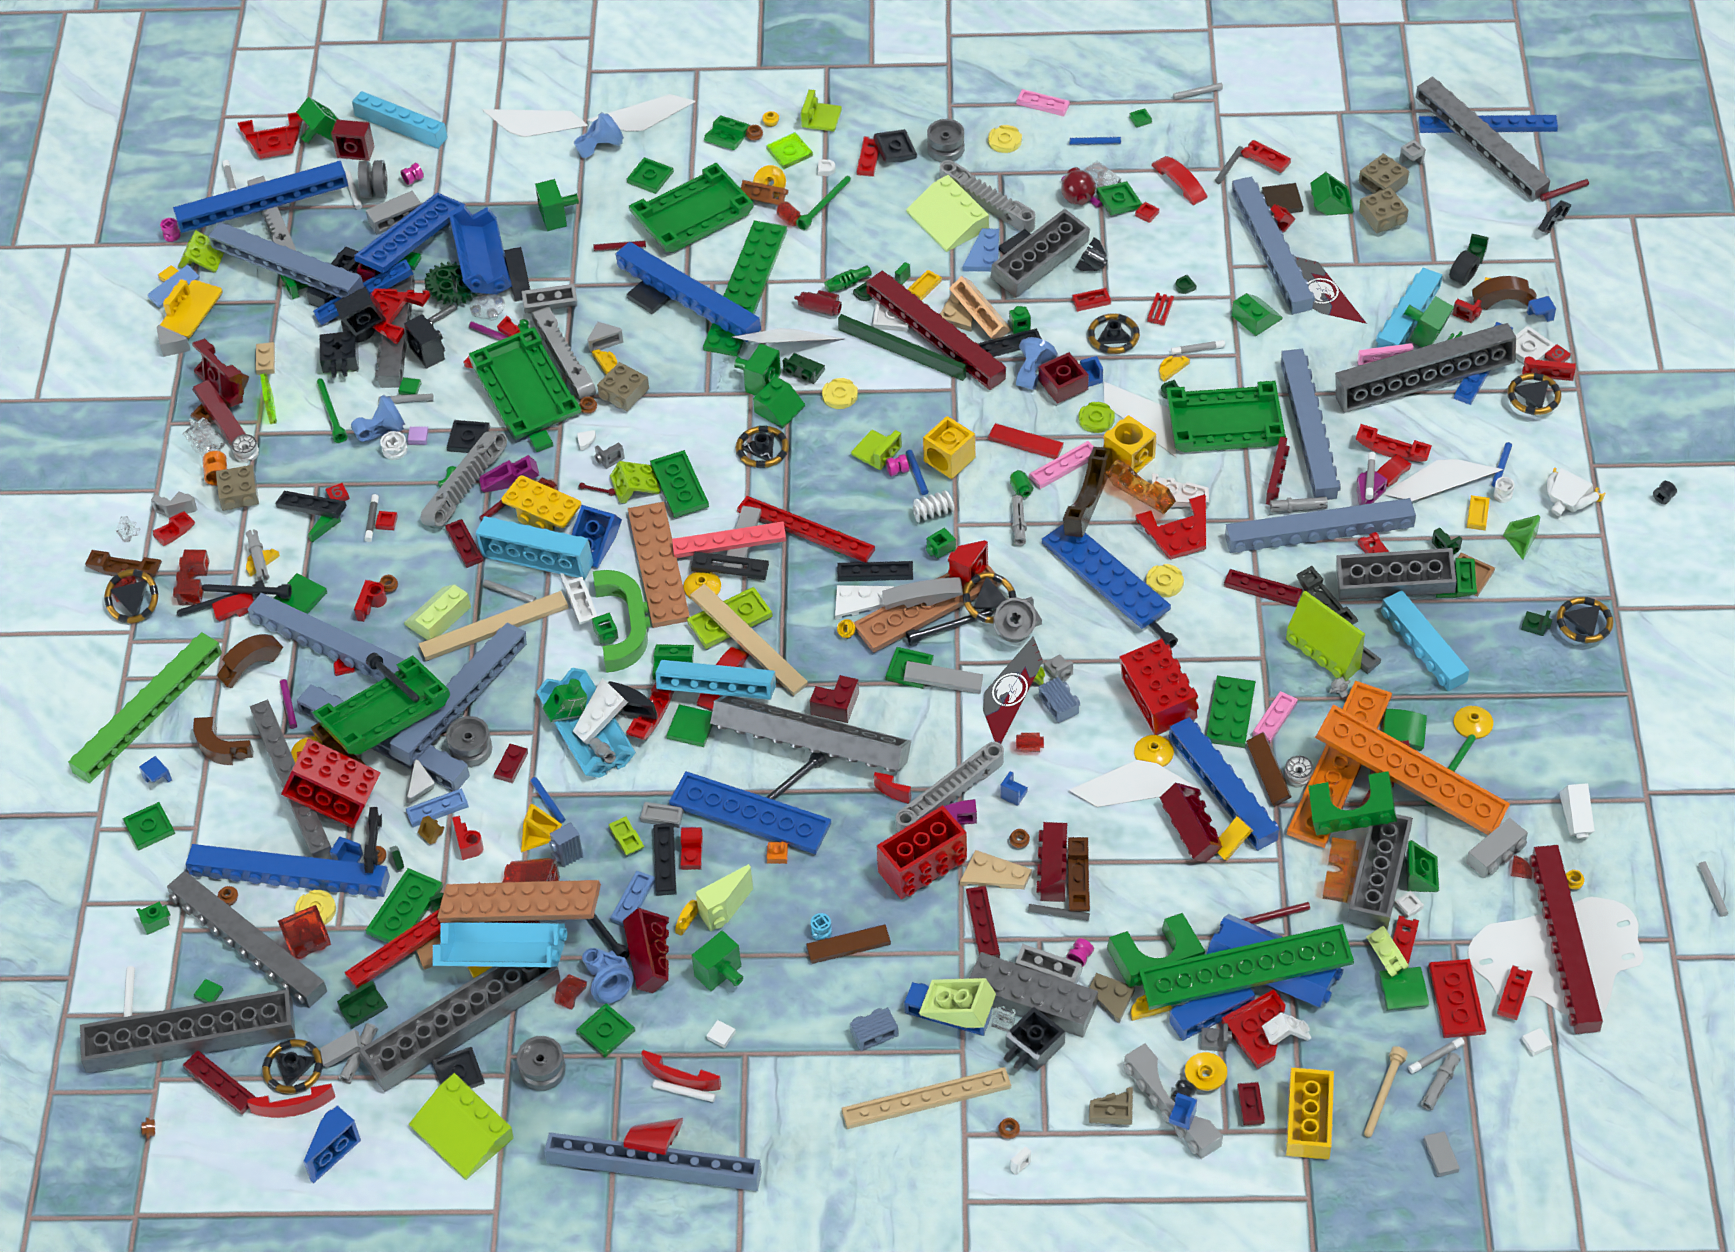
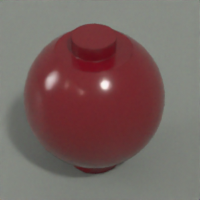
M1074 167L1069 169L1064 177L1061 191L1068 202L1075 205H1084L1093 198L1096 184L1088 172Z

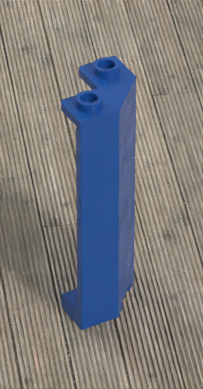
M463 204L449 212L463 282L474 293L497 295L512 287L497 218L491 210L486 207L472 215Z
M1228 914L1223 917L1219 932L1215 933L1211 939L1206 954L1283 936ZM1340 967L1266 985L1320 1008L1324 1003L1329 1002L1332 992L1329 991L1331 985L1336 980L1339 981L1341 979L1344 969Z

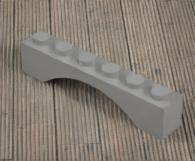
M1144 1043L1125 1055L1123 1067L1125 1072L1136 1080L1138 1088L1142 1092L1145 1091L1152 1105L1161 1110L1163 1118L1169 1123V1117L1175 1102L1168 1096L1160 1081L1157 1068L1158 1058ZM1194 1116L1189 1130L1173 1125L1177 1135L1185 1139L1190 1151L1193 1154H1197L1200 1159L1222 1146L1223 1135L1210 1120Z

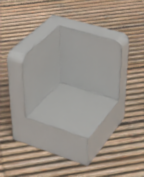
M1412 140L1401 147L1399 161L1403 163L1410 159L1411 161L1415 160L1421 165L1424 163L1426 149L1417 141Z

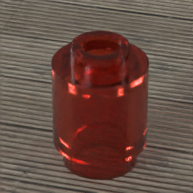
M787 201L780 203L777 207V216L788 225H797L796 220L801 216L800 211Z
M1040 732L1016 735V750H1021V752H1040V748H1044V736H1040Z

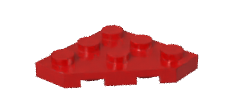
M1274 989L1224 1016L1221 1020L1223 1025L1224 1023L1228 1024V1031H1232V1037L1257 1069L1275 1060L1278 1043L1275 1045L1270 1044L1262 1025L1281 1012H1285L1286 1004Z

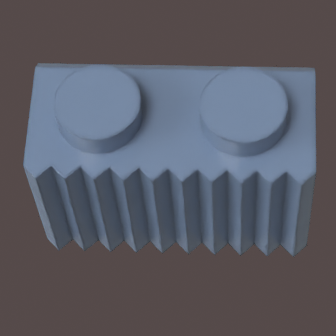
M1057 677L1039 686V698L1058 723L1079 714L1080 701L1076 695L1073 696L1070 693V687L1067 682H1062Z
M571 822L550 833L551 841H549V845L553 850L551 856L556 863L559 862L562 867H566V865L569 866V863L572 864L576 860L583 858L580 835Z
M888 1007L885 1009H875L870 1015L865 1017L858 1016L850 1022V1032L860 1051L867 1050L879 1043L882 1044L899 1036L898 1025Z

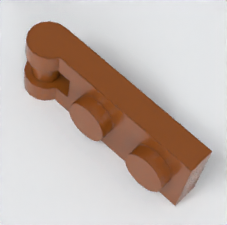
M742 180L741 189L751 200L785 207V197L788 195V189ZM775 193H779L778 199H774Z

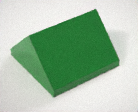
M1413 840L1408 841L1405 857L1407 891L1438 892V857Z

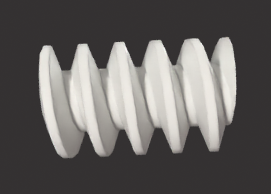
M945 490L941 494L937 492L934 496L930 494L927 498L921 497L920 500L914 499L913 512L918 523L920 522V516L927 520V514L934 518V512L938 516H941V510L948 514V508L954 512L952 498Z

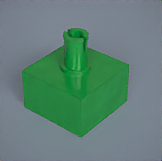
M308 96L296 111L309 126L300 137L309 144L318 133L333 142L331 133L336 120L339 118L330 108Z
M555 179L535 183L538 208L546 230L551 231L567 227L564 207L579 204L577 193L562 197Z
M1436 296L1424 312L1409 304L1404 315L1417 321V326L1409 341L1420 347L1432 345L1444 328L1454 306Z
M759 344L749 360L742 359L741 357L736 358L734 367L744 372L746 393L756 396L775 376L780 377L779 350Z
M723 930L691 955L694 977L710 991H713L726 979L735 987L744 979V976L737 972L742 967L739 945Z

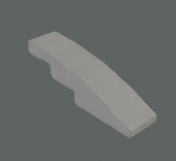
M958 577L904 584L883 590L882 595L884 607L888 610L903 604L907 608L924 602L927 606L963 595L961 579Z

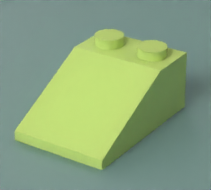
M748 864L696 892L698 914L710 931L719 929L728 923L753 890L750 865Z
M986 978L932 980L919 1014L964 1028H984L996 993Z

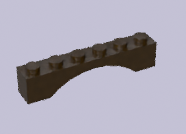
M1093 447L1088 459L1086 475L1080 494L1074 504L1067 507L1063 516L1065 535L1074 537L1084 536L1113 467L1112 448Z

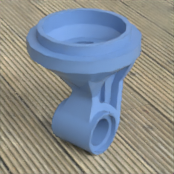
M601 112L598 114V119L592 122L588 132L576 138L574 145L581 157L587 158L595 152L597 143H610L620 146L623 144L622 140L624 137L612 117L607 113Z
M1028 337L1021 340L1019 345L1026 360L1018 373L1016 385L1035 390L1038 383V374H1036L1038 366L1057 358L1058 353L1051 343L1040 338Z
M382 395L373 418H356L351 423V428L358 440L364 442L383 436L391 431L400 432L404 430L403 425H405V422L390 396Z
M589 948L583 953L582 959L592 975H596L590 989L593 998L602 1004L614 1003L622 999L630 990L634 979L626 959L616 956L613 951L607 953L597 948Z

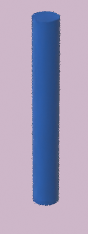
M1121 137L1070 138V145L1121 144Z
M1510 442L1505 443L1497 468L1503 470L1495 473L1492 481L1493 487H1495L1496 480L1503 475L1512 448Z
M907 450L906 456L921 494L926 495L929 491L912 450Z
M533 777L530 782L556 820L561 824L564 823L565 817L538 778Z

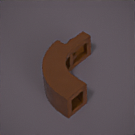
M1516 276L1494 277L1472 289L1474 303L1478 299L1481 300V307L1486 310L1495 303L1506 299L1517 300L1527 306L1529 301L1537 299L1536 292L1529 288L1528 280Z
M259 634L248 637L231 648L222 658L225 664L217 674V677L226 687L233 688L242 673L250 665L262 660L274 662L283 646L273 635Z
M214 717L194 718L193 730L199 749L209 760L222 765H233L234 759L253 758L254 751L250 740H221L216 737L217 726Z

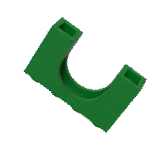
M1389 772L1368 775L1371 791L1370 797L1363 806L1354 810H1342L1333 804L1328 782L1308 785L1316 835H1326L1339 831L1396 822L1397 817Z
M1183 913L1164 919L1162 932L1173 952L1163 958H1152L1144 955L1137 948L1128 931L1109 937L1107 950L1128 987L1142 985L1139 969L1205 954L1203 946Z

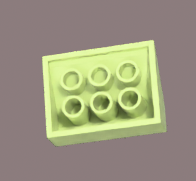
M949 175L935 181L906 209V212L946 252L978 236L982 228L989 229V214Z

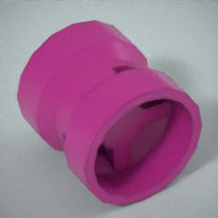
M418 163L412 164L410 168L400 170L401 176L407 185L414 183L416 179L424 178L423 171Z
M165 218L161 221L160 227L163 231L164 239L168 242L177 241L181 236L177 220Z
M905 454L898 455L897 458L891 457L886 459L890 476H895L899 472H909V465Z
M1078 938L1073 944L1074 948L1069 950L1066 958L1081 963L1083 967L1087 962V957L1093 953L1094 947L1087 940Z

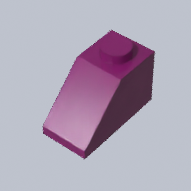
M1367 471L1365 473L1362 472L1357 478L1359 505L1374 503L1386 491L1388 479L1375 471L1373 498L1368 500L1365 498Z

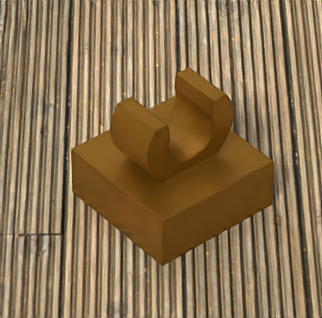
M428 815L422 818L417 833L429 844L436 843L438 836L443 834L445 827L440 826L437 820H433Z

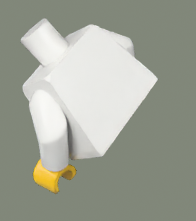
M1553 468V473L1547 479V492L1550 495V500L1555 503L1551 512L1557 516H1561L1565 509L1575 512L1577 509H1582L1595 501L1601 502L1606 494L1605 492L1603 494L1598 493L1600 490L1598 487L1593 492L1592 483L1560 468L1559 472H1556L1557 468Z

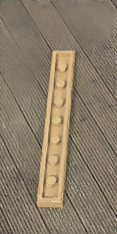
M703 584L690 594V598L765 670L775 671L776 680L790 694L794 696L808 685V681L708 586Z
M559 591L418 643L425 661L493 637L497 630L502 628L507 622L519 627L568 609V604L562 592Z
M1003 1067L842 1107V1114L847 1129L1011 1089V1083L1006 1068Z

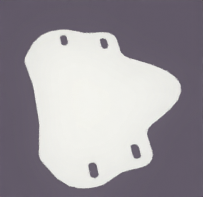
M1587 897L1573 903L1602 1014L1609 1003L1616 974L1622 970L1639 966L1643 962L1644 956L1638 942V921L1634 913L1626 905L1617 901ZM1542 914L1520 920L1489 924L1472 939L1468 947V957L1471 965L1490 982L1500 998H1502L1512 965L1519 967L1518 969L1533 971L1525 997H1537L1569 1016V1008H1565L1564 1004L1565 992L1560 988V972H1557L1555 968L1556 955L1551 952L1552 939L1547 935V919H1543ZM1625 920L1630 922V925L1619 928L1616 925L1618 922ZM1628 953L1635 954V957L1632 959L1623 960L1621 958L1622 955ZM1491 958L1493 960L1492 963L1487 965L1479 964V961Z

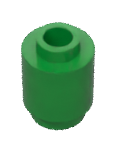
M1017 470L1010 475V484L1016 495L1023 498L1030 496L1034 487L1027 474Z

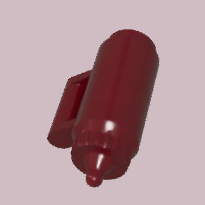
M818 290L817 293L801 292L799 296H794V299L798 301V305L804 309L831 316L839 315L841 312L842 302L838 301V294Z

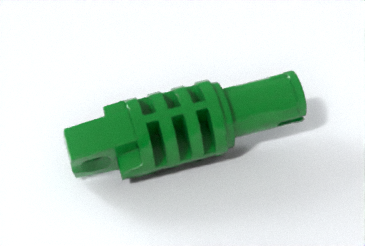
M868 265L857 270L850 269L825 281L824 285L828 292L843 290L848 286L857 284L860 279L871 276L872 272Z

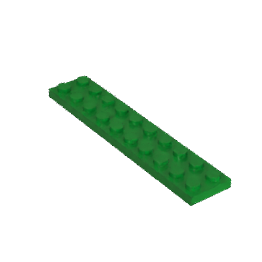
M753 221L723 295L724 297L755 314L785 239L787 226ZM712 323L704 342L703 350L738 357L744 340L733 338L734 334Z
M1339 924L1139 969L1149 1010L1354 965V959L1344 926Z

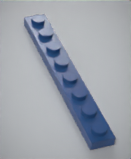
M1556 115L1478 116L1488 123L1495 132H1557L1558 130ZM1419 116L1420 133H1455L1437 116Z

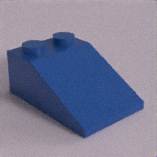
M581 505L571 535L582 536L588 539L594 562L592 566L599 568L617 536L622 519L615 514Z
M338 1105L332 1110L327 1111L321 1119L304 1158L305 1167L313 1184L361 1141L355 1120Z

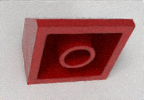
M986 540L960 545L948 557L949 578L960 577L963 589L965 584L971 581V577L983 573L988 566V541Z

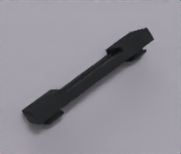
M694 552L691 571L723 573L766 580L769 560ZM712 562L748 565V569L712 565Z
M378 807L369 808L368 823L370 833L368 844L365 845L364 849L365 873H373L374 864L376 866L378 864L376 844L378 827L382 828V814L378 815Z

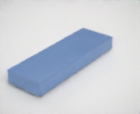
M186 265L148 293V298L157 307L161 308L165 298L169 296L173 287L177 285L180 279L187 281L189 285L192 280L198 281L200 276L189 265Z
M461 788L406 808V813L412 827H416L421 824L422 818L429 815L435 820L468 808L469 805Z
M640 871L635 872L612 913L610 922L624 927L623 920L642 906L655 882L654 876Z

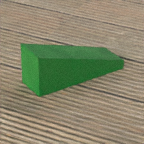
M321 516L308 533L310 541L314 542L341 522L340 517L336 519Z

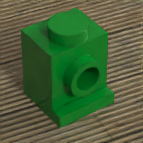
M1016 306L1014 310L1009 311L1008 324L1013 334L1031 330V316L1026 306ZM1023 322L1024 325L1017 327V323Z
M945 527L926 538L927 553L930 556L935 555L937 559L956 550V538Z
M610 612L592 618L593 630L600 644L605 643L609 645L618 639L617 627Z
M160 901L146 908L136 909L147 935L170 925L167 918L171 916L166 905H161Z

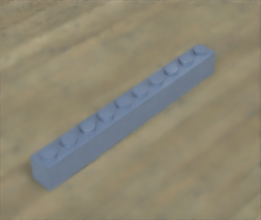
M1252 176L1233 180L1231 193L1291 314L1312 310L1313 302H1315L1314 293L1310 292L1308 281L1303 278L1302 270L1297 266L1296 258L1291 254L1289 244L1285 242L1282 230L1278 229L1277 220L1272 217L1270 207L1266 205L1265 197L1259 191L1258 183H1255Z
M220 222L208 235L214 249L340 298L346 297L364 287L362 278L357 273L349 272L344 268H339L315 257H310L300 251L289 249L287 246L276 244L271 240H266L245 230L237 229L230 224L227 225Z
M1303 349L1281 351L1280 364L1314 498L1327 497V500L1337 499L1338 491L1341 490L1340 480H1336L1337 468L1332 464L1333 453L1329 452L1330 441L1325 436L1326 425L1322 424V410L1318 409L1319 398L1315 396V383L1311 382L1312 371L1308 369V356H1305Z
M1411 498L1230 523L1226 524L1225 538L1229 552L1240 553L1249 550L1352 537L1373 532L1408 529L1414 527L1416 513Z
M260 593L248 608L250 619L253 623L261 624L272 632L276 631L287 639L297 641L302 646H308L319 654L323 653L334 661L341 659L347 667H354L362 674L370 675L378 681L383 680L386 676L379 670L371 669L366 664V658L369 654L373 652L378 653L383 658V664L393 673L398 671L396 664L405 660L263 593Z
M508 622L502 628H499L496 634L485 643L484 647L477 651L473 658L464 664L458 674L454 675L446 685L451 695L445 706L413 723L410 727H406L397 737L391 740V756L411 766L527 645L526 631Z
M312 684L297 699L300 712L313 719L315 718L312 712L328 703L335 707L344 702L339 696L331 695L323 688ZM401 731L371 748L413 770L414 763L409 766L391 756L390 742ZM432 744L417 759L434 782L451 791L460 789L470 777L468 765L463 760H457L445 751L441 752Z
M549 1132L544 1151L547 1164L758 1191L762 1174L761 1161L758 1159L668 1148L666 1155L624 1148V1142L551 1132Z

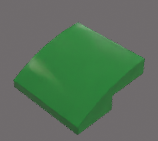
M720 115L713 121V127L705 134L704 141L735 150L746 137V131L750 124Z
M1455 558V593L1436 594V598H1457L1477 594L1475 559Z
M656 644L652 672L653 680H656V671L661 660L693 663L694 645Z
M1385 709L1382 732L1398 741L1409 740L1410 748L1422 751L1425 746L1427 715L1408 710Z
M1421 967L1402 968L1393 977L1390 976L1387 970L1379 971L1387 1011L1429 1006Z

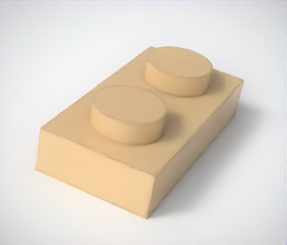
M274 342L256 344L257 375L275 373Z

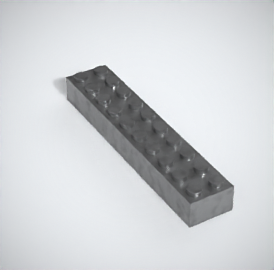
M1505 323L1336 372V400L1343 413L1513 364L1516 360V335L1510 325Z
M726 695L714 701L710 722L719 729L731 728L735 729L734 732L739 734H746L747 732L753 734L755 738L764 739L766 737L772 739V742L790 743V746L794 748L806 747L814 753L822 751L828 753L830 757L838 758L842 756L846 757V760L850 762L862 761L867 766H881L889 772H896V770L898 771L907 764L912 740Z
M492 967L361 1048L359 1052L362 1062L385 1092L430 1064L432 1060L443 1056L559 983L561 979L558 967Z
M289 989L81 1024V1061L86 1072L90 1073L193 1055L196 1051L207 1053L294 1038L296 1034L293 1001Z

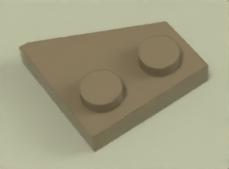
M1096 973L1089 988L1098 991L1100 1006L1105 1011L1108 1010L1114 1016V1020L1120 1023L1135 992V987H1128L1126 983Z
M1133 1087L1126 1088V1092L1118 1095L1114 1092L1103 1098L1090 1100L1089 1123L1132 1125Z

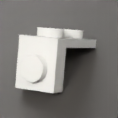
M1282 1012L1262 1025L1267 1039L1272 1045L1277 1044L1290 1034L1307 1041L1311 1039L1310 1029L1305 1021Z

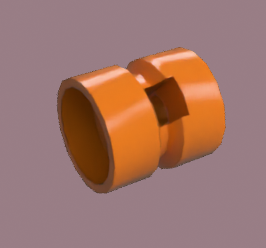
M210 451L202 459L204 480L207 484L217 486L216 471L227 469V458L223 452Z

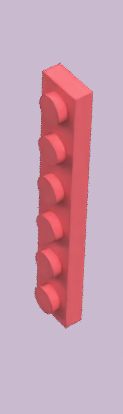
M784 522L674 538L672 542L674 557L681 558L694 556V552L713 553L786 541Z

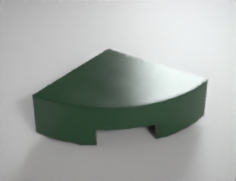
M398 846L390 847L397 871L404 869L405 866Z

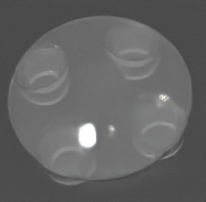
M481 293L470 302V311L473 317L490 321L496 320L505 308V301L499 294Z

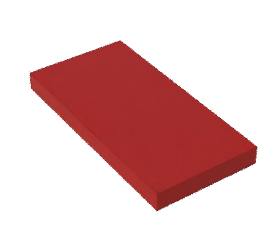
M1470 959L1429 962L1428 968L1443 1037L1486 1035V1027Z

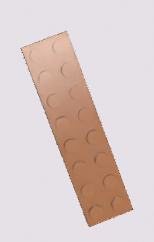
M664 502L627 508L652 627L656 628L687 622V618L690 615L677 557H674L672 535Z
M989 565L984 570V572L995 573ZM946 573L945 575H943V576H941V577H939V578H937V579H940V578H949V574ZM980 580L971 588V601L978 597L984 580ZM991 580L996 587L1002 585L998 582ZM960 595L927 606L924 602L909 608L905 604L888 610L882 607L855 621V630L873 653L905 637L906 631L911 629L918 630L963 606V597Z
M599 880L446 884L437 919L440 923L593 919L601 883Z

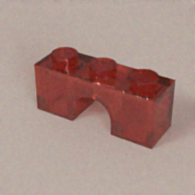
M184 549L183 557L179 559L180 572L176 574L177 586L173 589V596L177 599L178 605L191 606L202 602L204 591L201 589V579L194 578L197 576H207L210 563L207 550Z

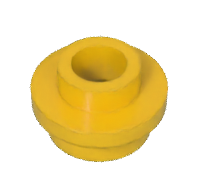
M768 111L763 114L762 120L766 126L773 127L777 125L779 115L774 111Z
M850 619L840 621L837 625L838 634L843 638L852 637L855 632L854 622Z
M1570 870L1566 873L1570 889H1580L1584 885V876L1580 871Z

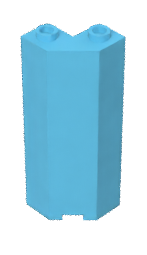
M571 668L561 681L546 679L536 693L545 705L556 686L568 684L570 679H577L587 694V706L596 690V686L586 670ZM615 717L595 736V738H599L602 742L607 743L610 746V750L616 754L614 755L616 758L612 763H607L602 757H598L594 750L590 748V744L584 743L573 732L580 718L554 722L586 776L603 777L607 775L606 771L617 767V769L625 767L636 754Z
M441 923V944L433 945V966L555 967L558 966L565 940L567 939V929L565 928V923Z

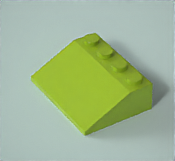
M1304 591L1287 627L1286 640L1291 645L1299 648L1306 656L1314 659L1321 667H1325L1332 672L1336 678L1343 677L1347 681L1361 667L1365 633L1307 591Z
M455 1073L435 1090L409 1123V1126L465 1180L514 1139L512 1127Z

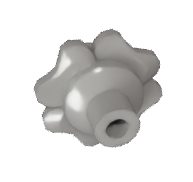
M1343 677L1335 679L1331 682L1332 688L1329 692L1339 693L1343 698L1349 695L1346 689L1351 681H1345Z

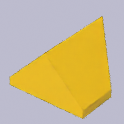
M532 803L528 807L523 822L521 852L548 844L551 841L550 833L562 826L560 822Z

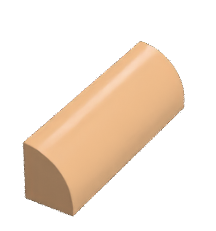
M961 276L949 288L991 339L1003 337L1012 330L971 280Z

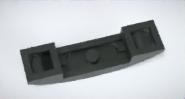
M1313 566L1296 575L1304 591H1307L1352 625L1358 622L1357 617L1347 606L1343 608L1325 587L1323 578Z

